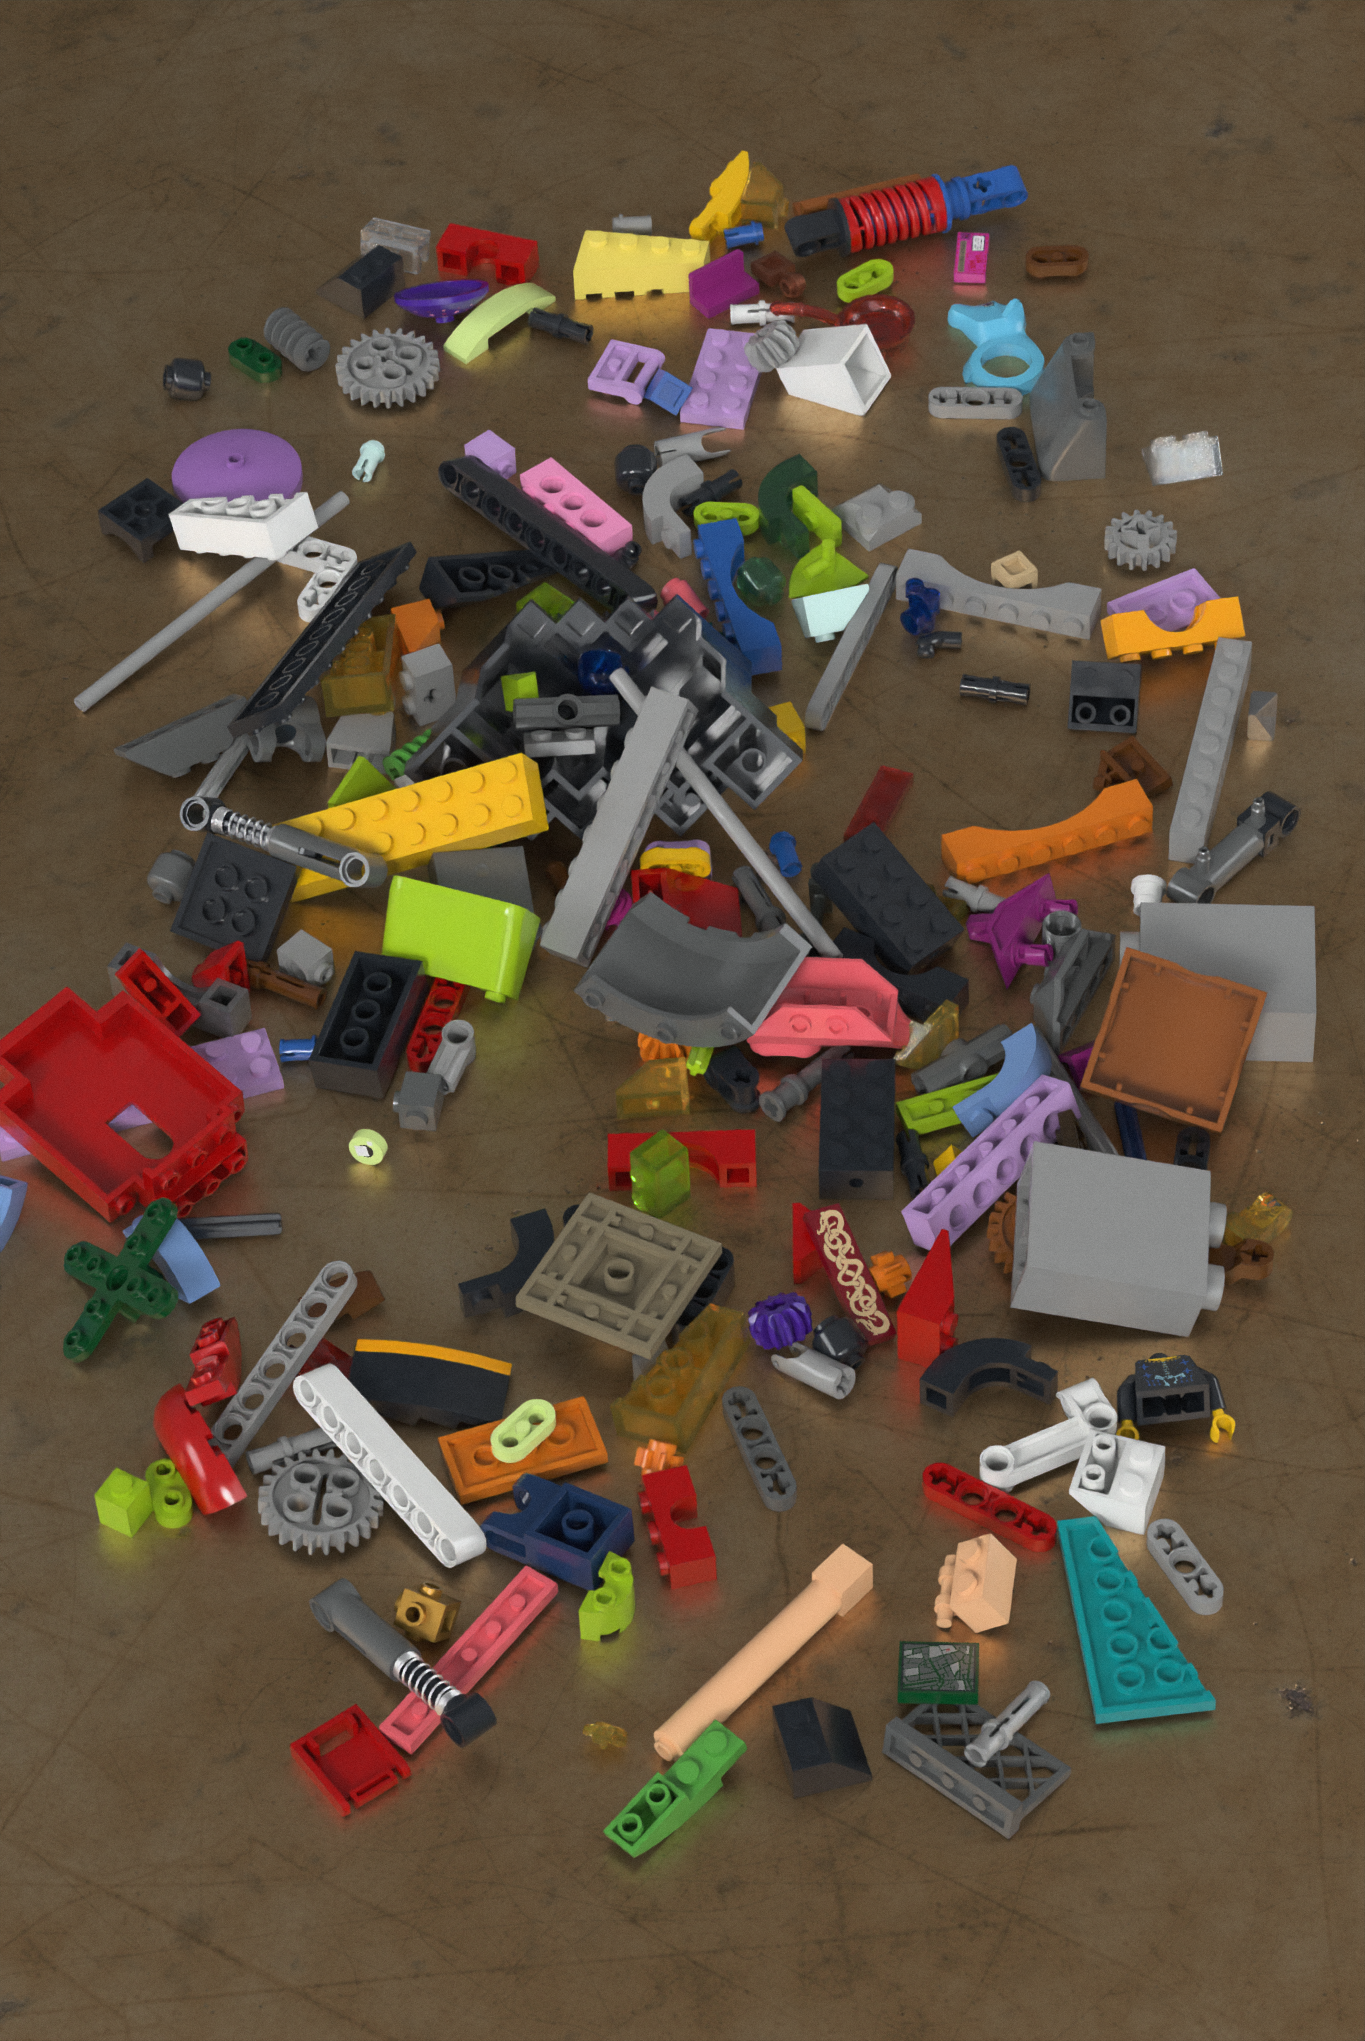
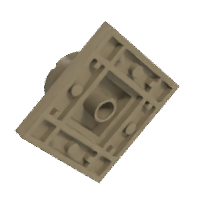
M588 1192L517 1294L516 1306L651 1360L721 1256L722 1243Z

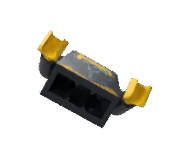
M1156 1353L1150 1356L1149 1359L1138 1360L1135 1362V1374L1127 1376L1117 1390V1422L1121 1423V1427L1116 1432L1118 1436L1139 1440V1433L1133 1427L1135 1422L1140 1426L1210 1417V1414H1213L1214 1419L1209 1434L1212 1441L1218 1443L1220 1436L1218 1428L1225 1429L1231 1440L1235 1429V1421L1231 1416L1224 1414V1410L1227 1407L1216 1375L1201 1367H1197L1191 1357L1187 1355L1168 1357L1164 1353Z

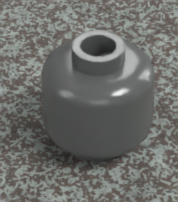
M179 850L161 853L147 875V883L153 890V897L165 904H170L171 901L181 902L195 866V860Z

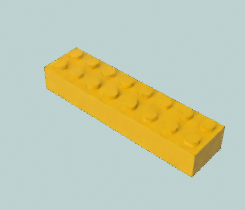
M523 753L272 825L273 827L286 824L366 853H377L386 861L388 868L387 876L429 864L434 852L484 849L549 830L538 763ZM323 855L324 858L333 860V861L338 862V863L341 862V861H339V860H336V859H333V858H330V857H327V856ZM363 864L362 870H361L362 876H364V874H365V866H364V864ZM300 867L302 871L290 902L294 903L349 886L337 879Z

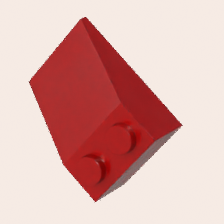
M941 1229L897 1310L898 1358L926 1368L938 1356L957 1346L959 1339L955 1337L959 1316L954 1313L949 1231Z

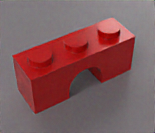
M449 223L436 245L438 271L468 276L470 271L477 265L493 264L496 270V282L514 286L521 283H530L539 267L538 241Z
M687 1465L643 1474V1491L637 1492V1500L641 1514L649 1515L650 1522H646V1529L650 1544H657L660 1551L655 1553L660 1576L667 1575L671 1590L716 1580V1555L706 1525L691 1529L678 1526V1524L684 1521L698 1518L696 1492Z

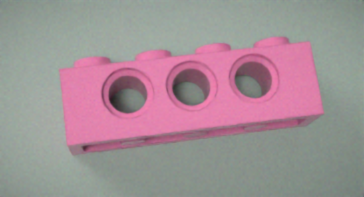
M552 457L520 474L521 491L611 557L620 548L624 547L627 542L633 541L632 525Z

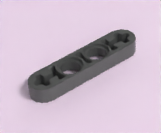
M737 1386L728 1389L722 1398L723 1416L765 1506L770 1510L777 1512L787 1511L795 1505L797 1500L796 1481L754 1392L747 1387ZM740 1403L743 1407L746 1406V1416L741 1418L739 1407L733 1404ZM748 1429H758L763 1433L760 1438L755 1440L747 1439L742 1434ZM764 1457L772 1458L777 1462L773 1467L767 1469L760 1468L755 1464ZM777 1480L780 1491L786 1494L779 1495L777 1491H773V1481Z

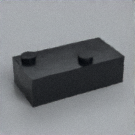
M359 951L354 952L309 1058L316 1088L384 1098L429 990L422 961Z

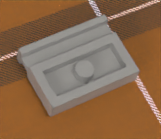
M571 728L562 731L537 730L523 733L525 755L529 758L595 754L593 729Z

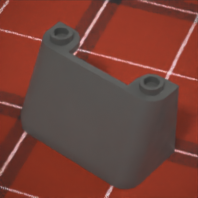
M1077 332L1067 336L1030 391L1029 406L1038 471L1041 477L1049 481L1105 478L1107 416L1104 404L1094 399V332Z

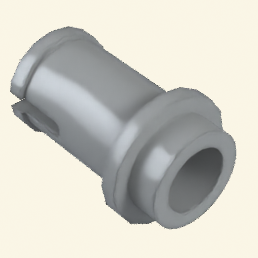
M619 214L618 217H613L612 219L613 233L649 236L652 234L651 216L623 217L622 214Z

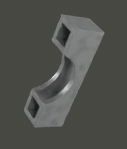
M126 942L108 964L107 968L112 995L116 996L122 990L128 994L115 976V973L140 947ZM142 949L201 1014L191 1026L221 1038L240 1034L252 1019L248 989L217 978L210 987L200 988L191 986L171 974L162 964L157 954Z

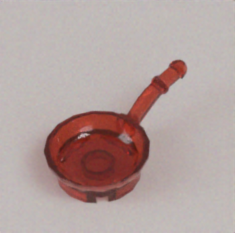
M883 294L865 295L854 299L839 314L820 307L805 305L804 302L788 303L777 300L769 306L770 312L775 316L790 315L799 316L800 318L806 316L837 327L867 324L884 359L893 357L894 351L899 348L900 353L906 348L909 336L915 325L914 311L906 302L897 297Z

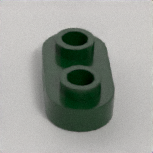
M243 337L233 341L228 347L231 365L255 381L270 383L281 377L283 373L281 358L257 341Z

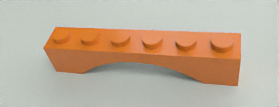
M1135 779L1104 788L1100 795L1084 810L1069 819L1050 826L1017 831L971 826L941 835V859L950 876L968 884L977 883L985 879L1151 832L1153 806L1140 783Z

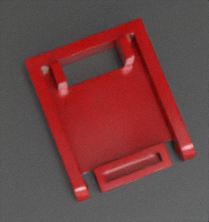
M354 1704L290 1744L291 1756L342 1817L351 1813L349 1801L358 1809L397 1785L398 1778L394 1774L395 1772L403 1780L411 1776V1770L406 1761L357 1704ZM345 1730L352 1737L325 1755H320L319 1747Z

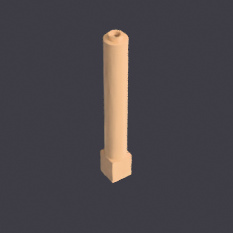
M841 1544L812 1572V1582L654 1732V1747L659 1755L667 1761H677L715 1719L722 1724L836 1613L843 1617L873 1588V1564L846 1545Z

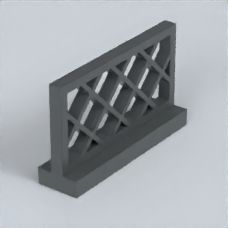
M920 1704L902 1720L896 1716L886 1725L882 1750L884 1754L1008 1839L1019 1830L1020 1821L1067 1780L1071 1774V1767L1019 1732L1013 1735L1009 1746H1015L1021 1750L1022 1756H1001L1000 1750H998L983 1767H976L965 1756H954L943 1749V1746H964V1749H966L965 1747L978 1736L969 1735L968 1724L984 1725L989 1719L996 1718L979 1705L953 1704L959 1709V1713H938L937 1706L939 1704ZM961 1724L962 1735H941L940 1725ZM915 1725H933L934 1735H923L913 1727ZM1003 1767H1024L1026 1778H1004ZM1031 1767H1046L1054 1774L1050 1778H1033ZM974 1768H996L997 1778H986L974 1770ZM1006 1789H1027L1028 1797L1021 1802L1006 1792Z

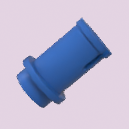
M753 220L749 225L723 229L727 249L750 243L759 245L760 241H764L761 222L755 223Z
M781 831L771 837L769 849L776 856L782 876L793 877L802 871V863L795 849L796 839L790 833Z
M312 1035V1039H280L279 1052L282 1054L280 1055L281 1062L309 1060L318 1039L317 1035Z

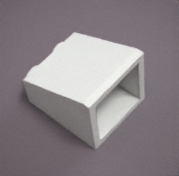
M868 325L803 330L798 337L800 345L795 354L787 362L781 364L779 368H776L788 394L855 415H865L892 376Z

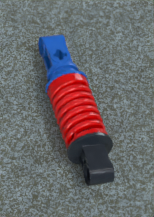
M1014 165L1004 166L984 173H976L963 178L956 176L946 182H943L940 176L935 173L929 177L917 179L914 182L908 181L903 185L896 184L892 188L887 186L881 190H872L870 193L862 192L858 196L850 195L844 198H830L827 203V210L795 216L785 223L784 229L794 255L797 257H807L814 253L835 248L841 257H847L852 253L860 252L863 247L869 250L874 245L878 247L884 246L886 242L894 244L897 239L899 241H906L908 237L915 239L920 235V232L924 236L932 233L949 232L952 227V220L959 219L963 221L973 215L1018 206L1028 198V192L1018 168Z

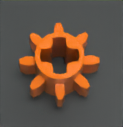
M885 1250L870 1257L873 1266L868 1269L879 1294L883 1292L885 1298L889 1296L893 1298L907 1292L904 1283L912 1279V1273L903 1255L894 1256L892 1251L887 1252Z
M649 1439L647 1447H637L634 1465L642 1467L640 1477L643 1474L683 1466L684 1457L676 1455L678 1445L657 1439Z

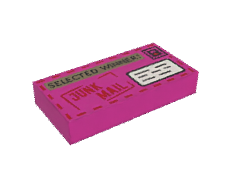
M958 232L954 282H986L989 250L988 233Z

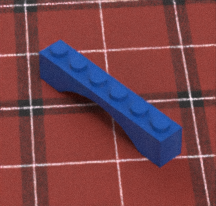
M737 519L697 525L698 539H693L696 559L702 558L700 560L701 572L704 580L709 579L707 585L710 600L717 601L715 602L718 622L724 621L722 623L723 636L752 662V676L783 670L781 642L774 623L749 609L733 588L738 573L745 565L744 538Z

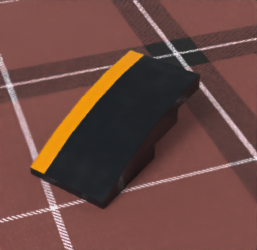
M357 1339L348 1380L381 1416L413 1426L421 1418L456 1429L460 1421L480 1426L502 1419L512 1364L475 1353L435 1345L391 1340Z

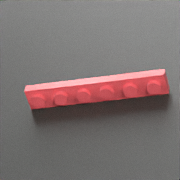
M526 1565L432 1669L436 1670L437 1675H442L444 1680L449 1681L450 1686L456 1687L462 1694H467L557 1595V1583ZM411 1691L381 1723L379 1730L387 1740L412 1755L441 1721L436 1711L431 1709L428 1704L424 1703L421 1698Z

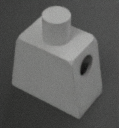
M370 699L367 702L366 708L349 706L344 710L326 741L329 767L350 769L357 757L361 756L366 758L380 773L387 774L382 762L383 758L391 756V753L395 751L396 725L394 713L387 710V706L382 700Z

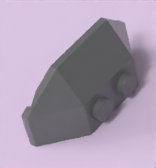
M234 693L226 696L217 702L114 748L115 755L156 772L172 776V778L185 775L191 771L190 766L199 762L206 764L220 758V752L230 748L234 738L227 726L247 702L246 697Z
M1081 929L1061 947L1055 960L1048 961L1049 967L1045 968L1043 981L1041 984L1036 983L1032 989L1030 1003L1034 1004L1033 1020L1056 1055L1062 1054L1115 960L1116 935Z

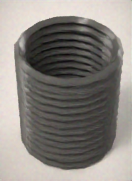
M1052 912L1042 922V944L1052 945L1054 960L1061 947L1081 930L1080 919L1071 912Z

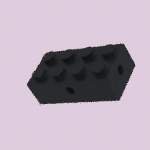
M875 822L823 856L811 875L858 933L875 940L876 954L892 972L903 975L916 974L950 950L965 930Z
M822 1059L818 1170L819 1199H894L895 1059Z

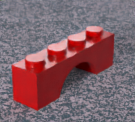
M755 1129L608 1134L609 1191L647 1190L649 1184L657 1175L675 1167H693L703 1170L715 1179L720 1188L757 1187Z

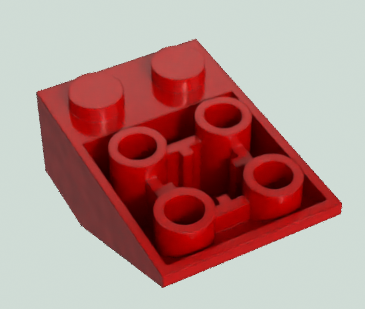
M669 868L631 870L633 904L651 891L663 902L688 916L689 924L703 930H707L709 926L736 932L739 937L743 938L738 888Z

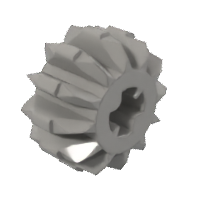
M774 320L769 325L765 324L763 328L757 330L753 336L749 337L744 350L750 364L759 372L766 373L774 368H779L781 364L787 362L795 354L800 343L791 325H788L785 320Z

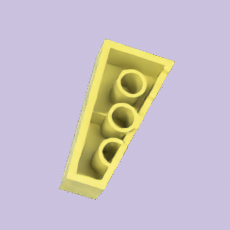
M585 230L573 269L575 300L586 299V294L602 293V298L615 297V292L634 291V296L647 295L646 293L655 289H661L664 294L689 292V274L710 263L709 241Z

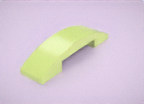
M521 283L508 287L488 298L474 309L449 336L443 345L444 351L467 364L489 349L488 338L525 312L530 314L535 307L544 310L554 303L556 298L553 294L535 283Z

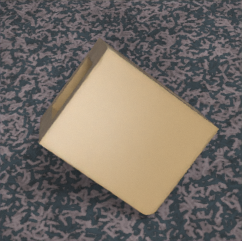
M1019 550L991 563V585L1012 589H1038V569Z

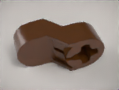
M1246 1238L1234 1246L1221 1244L1218 1249L1209 1247L1208 1264L1224 1267V1285L1226 1286L1241 1278L1261 1280L1267 1278L1273 1271L1274 1250L1267 1242Z

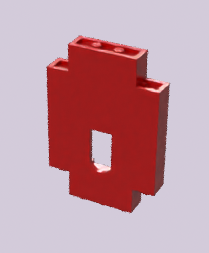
M65 987L0 1040V1081L5 1084L0 1089V1127L110 1223L120 1215L124 1216L129 1213L137 1201L147 1208L151 1202L163 1197L170 1199L177 1205V1218H185L197 1202L203 1197L211 1196L218 1189L221 1182L231 1174L240 1172L249 1160L247 1141L236 1132L235 1125L245 1112L243 1092L124 990L98 1011H95L70 988ZM130 1105H133L172 1139L174 1143L173 1148L163 1158H146L107 1124Z

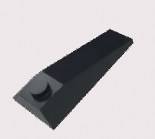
M529 549L428 557L419 591L425 599H430L434 609L464 607L554 575L557 571Z

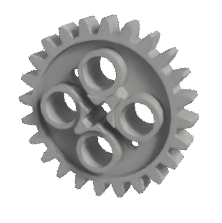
M389 328L385 329L384 334H379L377 330H373V336L371 337L362 333L360 342L351 339V347H342L343 355H337L338 363L335 366L338 385L342 386L344 394L350 393L352 401L361 397V405L373 401L374 408H377L381 402L385 403L387 408H390L392 402H397L402 407L404 404L403 400L405 399L413 403L416 402V394L425 397L426 389H434V381L439 380L440 361L438 351L433 350V343H425V336L415 339L414 331L403 335L402 328H399L395 334L391 333Z
M314 1449L312 1457L308 1458L302 1451H299L298 1460L295 1462L288 1457H284V1468L273 1465L272 1475H264L263 1486H259L258 1513L261 1514V1524L268 1525V1534L270 1536L279 1534V1544L283 1545L290 1540L293 1541V1551H297L302 1545L308 1546L309 1555L314 1553L316 1547H321L323 1553L329 1555L330 1547L336 1546L342 1553L344 1552V1543L349 1542L357 1547L359 1546V1536L369 1539L371 1537V1528H378L379 1517H383L384 1498L357 1467L349 1462V1458L345 1454L340 1458H335L333 1449H330L326 1456H321L318 1449ZM324 1478H328L326 1483V1493L324 1494L322 1500V1515L320 1523L318 1525H314L316 1521V1510L319 1508L322 1481Z

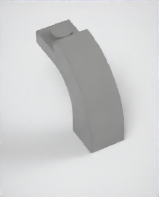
M688 454L673 459L657 469L647 481L642 497L644 529L652 545L663 541L666 548L672 549L680 559L692 555L691 530L676 514L680 509L678 501L681 497H685L701 488V483L704 482L703 471Z

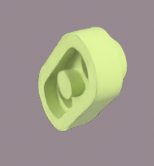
M532 1399L524 1402L492 1432L491 1449L493 1455L498 1460L506 1463H514L524 1459L554 1431L556 1427L554 1407L542 1399ZM536 1422H540V1423H541V1424H539V1425H533V1423H536Z

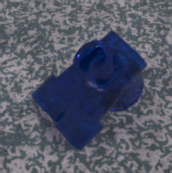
M910 578L905 583V596L909 600V608L901 613V624L912 635H918L921 632L924 634L931 633L935 629L936 616L940 613V592L935 588L925 587L924 582L919 578Z

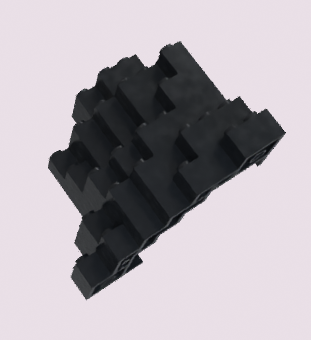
M678 594L659 613L653 609L648 614L630 596H627L611 614L606 610L601 616L579 597L563 615L557 612L553 618L533 599H530L462 671L456 702L432 726L428 740L406 762L404 774L414 783H419L515 754L523 753L525 755L523 733L537 730L561 731L558 729L515 730L513 712L506 711L501 676L536 672L539 698L560 697L564 694L575 696L618 695L620 703L619 726L583 727L585 729H593L595 754L530 758L538 763L548 824L556 817L580 839L583 838L587 826L593 823L597 813L598 799L603 792H606L609 786L611 769L614 763L620 760L625 749L624 741L626 734L630 728H634L638 718L637 714L609 679L610 675L619 668H623L644 696L648 695L652 686L689 699L698 709L683 747L720 795L729 787L755 810L803 761V750L777 727V715L751 693L752 662ZM562 705L558 707V714L561 718L565 720L575 718L574 710L570 706ZM675 765L654 814L662 819L679 836H682L708 807ZM539 833L526 837L532 841Z

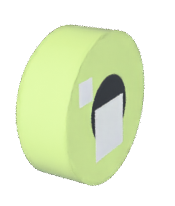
M370 1129L358 1130L349 1143V1151L352 1156L359 1162L368 1165L380 1163L388 1149L385 1139L379 1133Z

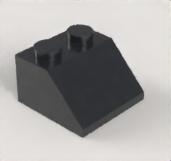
M377 245L358 256L316 290L317 295L365 319L394 296L395 293L405 287L403 257Z
M813 1697L772 1706L773 1734L794 1799L872 1781L871 1770L850 1710Z

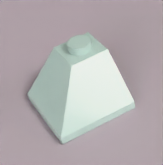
M868 584L791 600L805 638L815 636L816 643L836 639L834 632L843 631L869 592Z

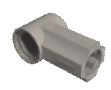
M453 1020L443 1027L442 1042L428 1068L427 1073L442 1075L444 1095L455 1091L466 1066L471 1064L476 1058L474 1029L469 1022Z

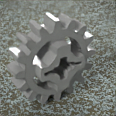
M1134 510L1133 516L1123 512L1121 513V520L1112 518L1111 526H1106L1104 549L1108 550L1109 559L1117 557V565L1119 566L1128 563L1129 570H1133L1137 565L1141 566L1143 571H1146L1149 564L1159 568L1160 560L1169 562L1170 554H1175L1177 530H1173L1172 521L1164 523V515L1162 514L1155 518L1152 517V511L1150 510L1145 515L1140 514L1139 510Z

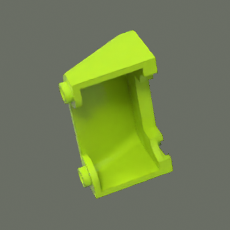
M393 875L389 890L381 955L422 961L425 975L476 987L486 992L484 998L503 1004H505L506 998L518 1001L541 918L528 909L515 904Z

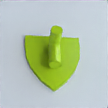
M824 539L822 544L801 558L793 569L789 580V598L798 599L854 587L868 579L869 575L836 552L833 539Z

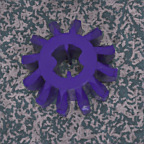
M780 1292L777 1296L772 1297L768 1295V1299L755 1303V1307L748 1311V1322L750 1325L748 1328L756 1345L763 1346L766 1350L774 1347L780 1350L787 1345L793 1346V1343L796 1341H803L805 1335L813 1330L812 1313L804 1297L798 1296L795 1292L786 1295Z

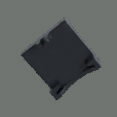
M146 478L98 510L101 532L104 535L114 534L122 538L135 552L139 560L145 563L154 557L152 545L174 531L169 514L184 503L149 478Z

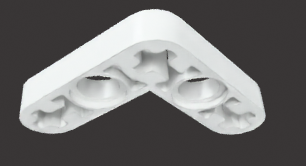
M308 536L277 561L315 573L297 599L299 617L302 620L311 622L357 565V555L354 550ZM310 552L321 553L320 556L315 558H308L305 556ZM324 582L336 583L333 587L329 588L320 586Z

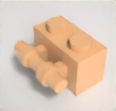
M991 1533L958 1543L956 1555L951 1554L945 1557L944 1566L939 1569L938 1577L941 1591L940 1595L935 1599L934 1611L937 1614L936 1624L939 1627H951L953 1616L960 1617L975 1633L1009 1623L1017 1558Z

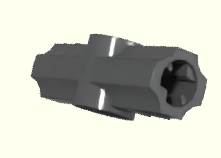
M564 694L560 697L514 699L513 724L515 730L558 729L561 731L571 728L619 726L620 703L618 695L575 696ZM562 705L570 706L574 710L575 718L571 720L561 718L558 714V707Z
M998 1024L968 1042L963 1038L953 1040L944 1048L941 1057L911 1073V1082L917 1094L920 1096L960 1083L983 1078L988 1067L1005 1058V1050L1001 1041L1013 1035L1012 1031L1005 1024Z

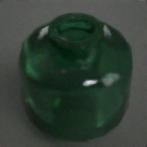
M752 557L745 561L738 569L737 587L755 606L760 607L767 603L769 606H773L783 598L786 576L769 558Z

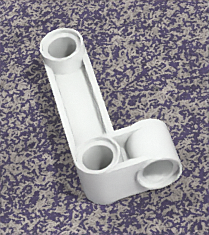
M1090 1378L1056 1393V1397L1060 1399L1068 1420L1006 1446L994 1445L984 1449L980 1455V1480L1008 1494L1016 1484L1079 1459L1090 1429L1116 1435L1117 1413L1105 1397L1099 1383L1094 1378Z

